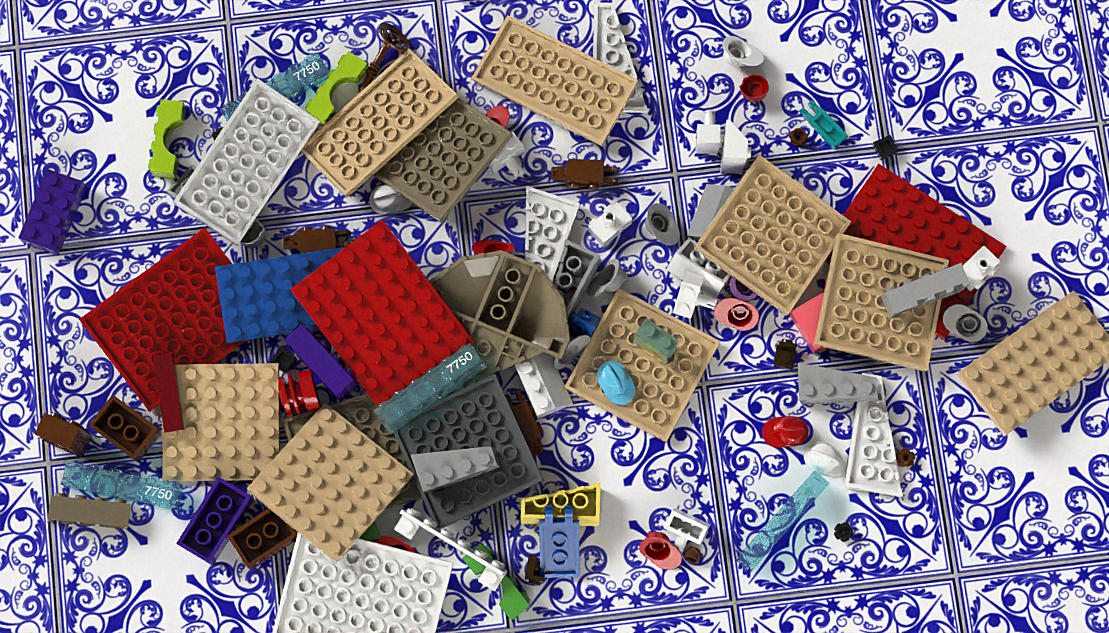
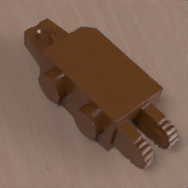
M569 159L566 162V166L551 168V180L565 182V186H569L572 189H578L580 186H586L589 189H599L603 185L618 184V179L603 178V174H616L619 172V168L604 166V160Z
M323 226L321 229L304 227L302 230H297V234L283 236L284 249L298 250L300 254L346 247L351 242H337V238L351 236V231H336L331 226Z
M517 389L515 390V395L520 402L519 404L513 406L511 397L508 394L505 396L531 453L535 457L544 453L541 443L543 429L540 422L536 423L533 418L536 413L532 404L528 405L524 401L520 390Z

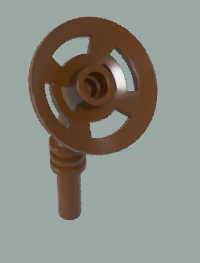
M381 23L378 27L384 43L374 61L370 62L369 70L366 71L367 75L359 93L377 76L376 73L380 69L379 65L389 48L406 52L410 47L404 34L389 23Z

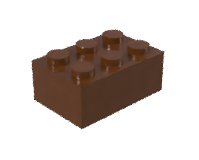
M113 394L88 425L138 463L162 433L156 426Z
M51 412L50 415L47 413L43 414L34 433L46 443L83 458L92 439V436L88 434L89 430L69 419L67 421L61 415Z
M268 508L227 535L247 568L252 571L294 543L298 533Z

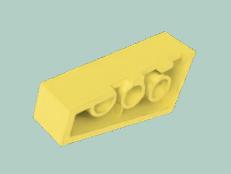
M600 483L521 499V524L539 525V520H545V506H553V517H565V505H572L573 520H579V526H599Z

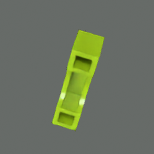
M349 51L346 55L341 56L338 61L339 65L335 70L330 71L327 76L328 80L324 85L321 84L316 91L317 95L313 100L310 99L305 106V111L318 119L321 126H324L336 114L331 102L334 91L345 83L358 84L368 70L367 63Z
M161 99L160 105L157 106L156 116L158 117V122L154 124V134L156 136L155 141H152L151 144L153 157L149 160L148 169L154 177L176 179L179 161L175 155L167 150L166 141L172 130L184 125L186 106L183 101Z

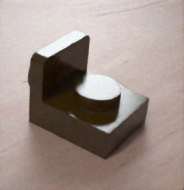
M789 339L778 341L773 367L793 370L797 344Z
M529 555L525 580H529L528 584L540 586V583H545V578L534 576V573H538L540 566L537 556Z

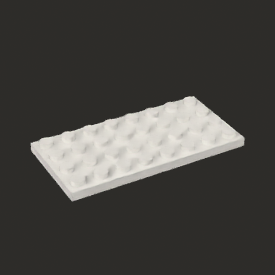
M257 78L181 189L173 204L237 246L320 121Z

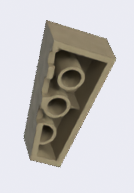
M55 493V496L51 495L47 523H54L55 520H60V523L69 525L79 522L83 526H95V524H98L99 527L127 529L131 504H127V500L115 499V502H109L107 498L95 497V500H90L85 495H75V498L67 497L66 493Z

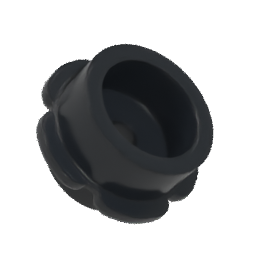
M839 523L834 528V536L837 540L840 539L842 542H846L853 536V529L848 523Z

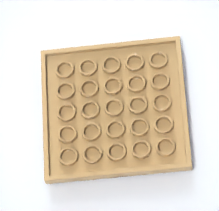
M757 155L694 246V249L782 313L788 315L833 250L836 234H843L851 221L761 155Z
M837 233L814 345L920 371H928L942 299L890 318L881 296L886 293V289L895 285L897 288L901 287L906 281L912 279L916 281L925 274H934L938 270L948 267L949 260Z
M619 288L564 389L667 443L720 341ZM646 318L679 340L675 345L677 350L666 365L634 344L635 333ZM616 361L626 368L635 385V395L629 403L617 405L606 397L597 380V371L604 363Z
M279 363L175 365L185 430L164 433L162 421L163 481H216L218 476L226 481L255 480L280 452Z
M324 403L247 487V491L337 564L408 484L414 474Z

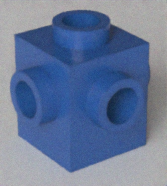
M581 307L577 313L573 312L571 315L569 331L576 336L588 335L591 338L601 317Z

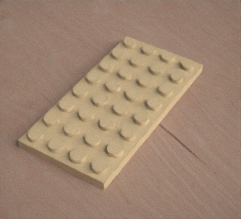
M508 15L471 78L473 82L602 147L639 83L637 79Z
M408 49L312 135L302 148L301 153L348 198L459 97L411 49Z
M1073 290L963 368L956 375L1003 436H1006L1109 361V334Z

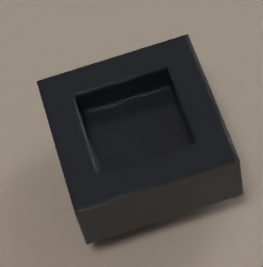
M891 135L879 139L872 144L880 161L899 152Z
M281 347L269 362L279 363V370L286 374L297 358Z

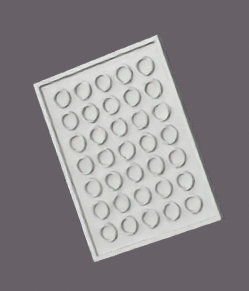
M298 533L272 633H436L453 563L359 538L336 564Z

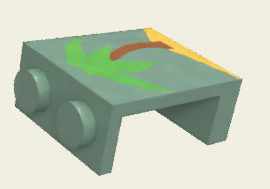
M646 318L635 333L634 344L666 365L677 350L675 345L679 340Z

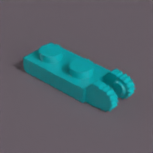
M811 100L808 103L810 109L816 113L814 117L804 108L799 110L804 119L808 121L811 127L833 150L848 138V135L814 101Z

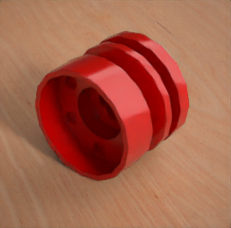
M311 369L298 372V382L294 381L291 374L288 375L289 384H286L283 376L278 377L279 396L288 417L294 415V406L297 414H301L302 404L305 405L308 412L321 408Z

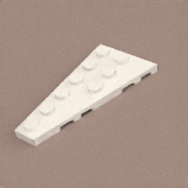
M594 2L593 58L637 79L614 4ZM639 83L622 112L648 113Z
M526 186L525 260L541 266L553 283L561 255L563 254L565 239L568 240L580 203Z
M862 373L861 375L877 377L879 401L857 402L844 487L903 497L885 403L882 377Z

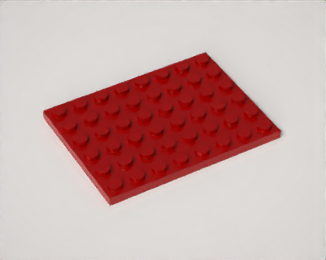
M879 163L843 215L851 221L843 233L844 235L949 260V267L962 263L963 266L983 246L997 259H999L1007 247ZM833 250L830 252V254L824 261L829 265L831 262ZM965 288L960 293L941 300L935 330L937 336L945 340L950 333L943 323L944 312L955 304L967 306L977 292L976 288L971 292Z
M383 219L290 289L382 413L475 344L474 340Z
M206 228L200 230L79 319L149 412L160 405L153 362L154 355L173 353L175 365L215 364L247 341L227 343L215 267L232 263Z

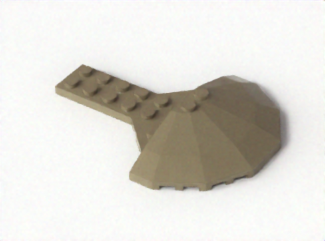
M499 250L460 257L435 278L429 280L475 342L474 345L458 356V369L457 365H455L442 399L499 371L544 352L563 360L571 340L565 299L541 266Z

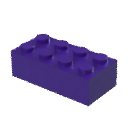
M47 169L19 234V240L23 244L59 256L87 189L84 182Z
M301 324L284 339L285 342L335 398L341 402L357 388L355 376L348 368L345 370L342 368L343 364L335 354L330 355L329 348L322 340L317 341L316 334L309 326L305 328Z
M218 476L176 544L213 566L229 541L227 535L236 530L253 503L254 498Z

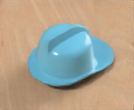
M616 361L606 362L599 367L597 380L606 397L617 405L629 403L635 395V385L626 368Z

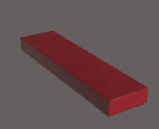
M173 353L154 355L153 362L164 433L185 430Z

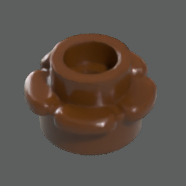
M796 128L789 134L790 142L794 146H803L808 135L803 129Z
M907 448L898 451L896 454L898 465L901 467L912 466L915 459L914 453L910 452Z
M689 547V549L684 550V559L690 563L697 564L700 558L703 557L700 550L696 547Z

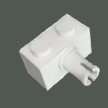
M704 111V124H697L695 153L718 154L719 148H722L724 131H720V125H715L716 111Z
M512 132L513 136L488 167L493 173H496L504 166H507L514 175V178L519 177L518 174L522 175L525 172L516 161V158L524 153V146L515 133Z
M618 202L614 205H608L603 210L604 214L600 217H594L589 222L588 231L603 248L632 224V218Z
M985 246L963 265L970 283L966 288L970 292L974 288L978 290L985 283L983 279L987 275L992 277L999 270L997 265L1001 261Z
M686 270L673 310L674 314L691 319L697 305L711 308L712 310L715 309L718 298L701 294L700 289L704 280L703 275Z
M675 508L668 518L665 529L677 534L673 545L676 548L679 546L678 550L682 555L688 540L699 545L704 541L711 524Z

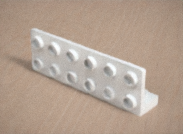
M415 509L401 510L400 514H402V517L394 530L412 540L420 526L485 565L486 568L478 582L496 591L507 573L503 563L496 559L495 561L489 560L487 558L488 554L480 549L473 550L470 548L471 544L463 539L458 541L454 538V533L447 529L441 530L437 528L438 524L429 518L424 520L420 517L421 513Z

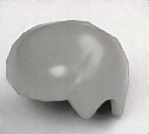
M255 219L240 243L251 248L261 245L266 237L263 223Z

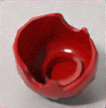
M752 74L743 78L739 88L743 98L749 102H759L767 96L769 84L761 75Z

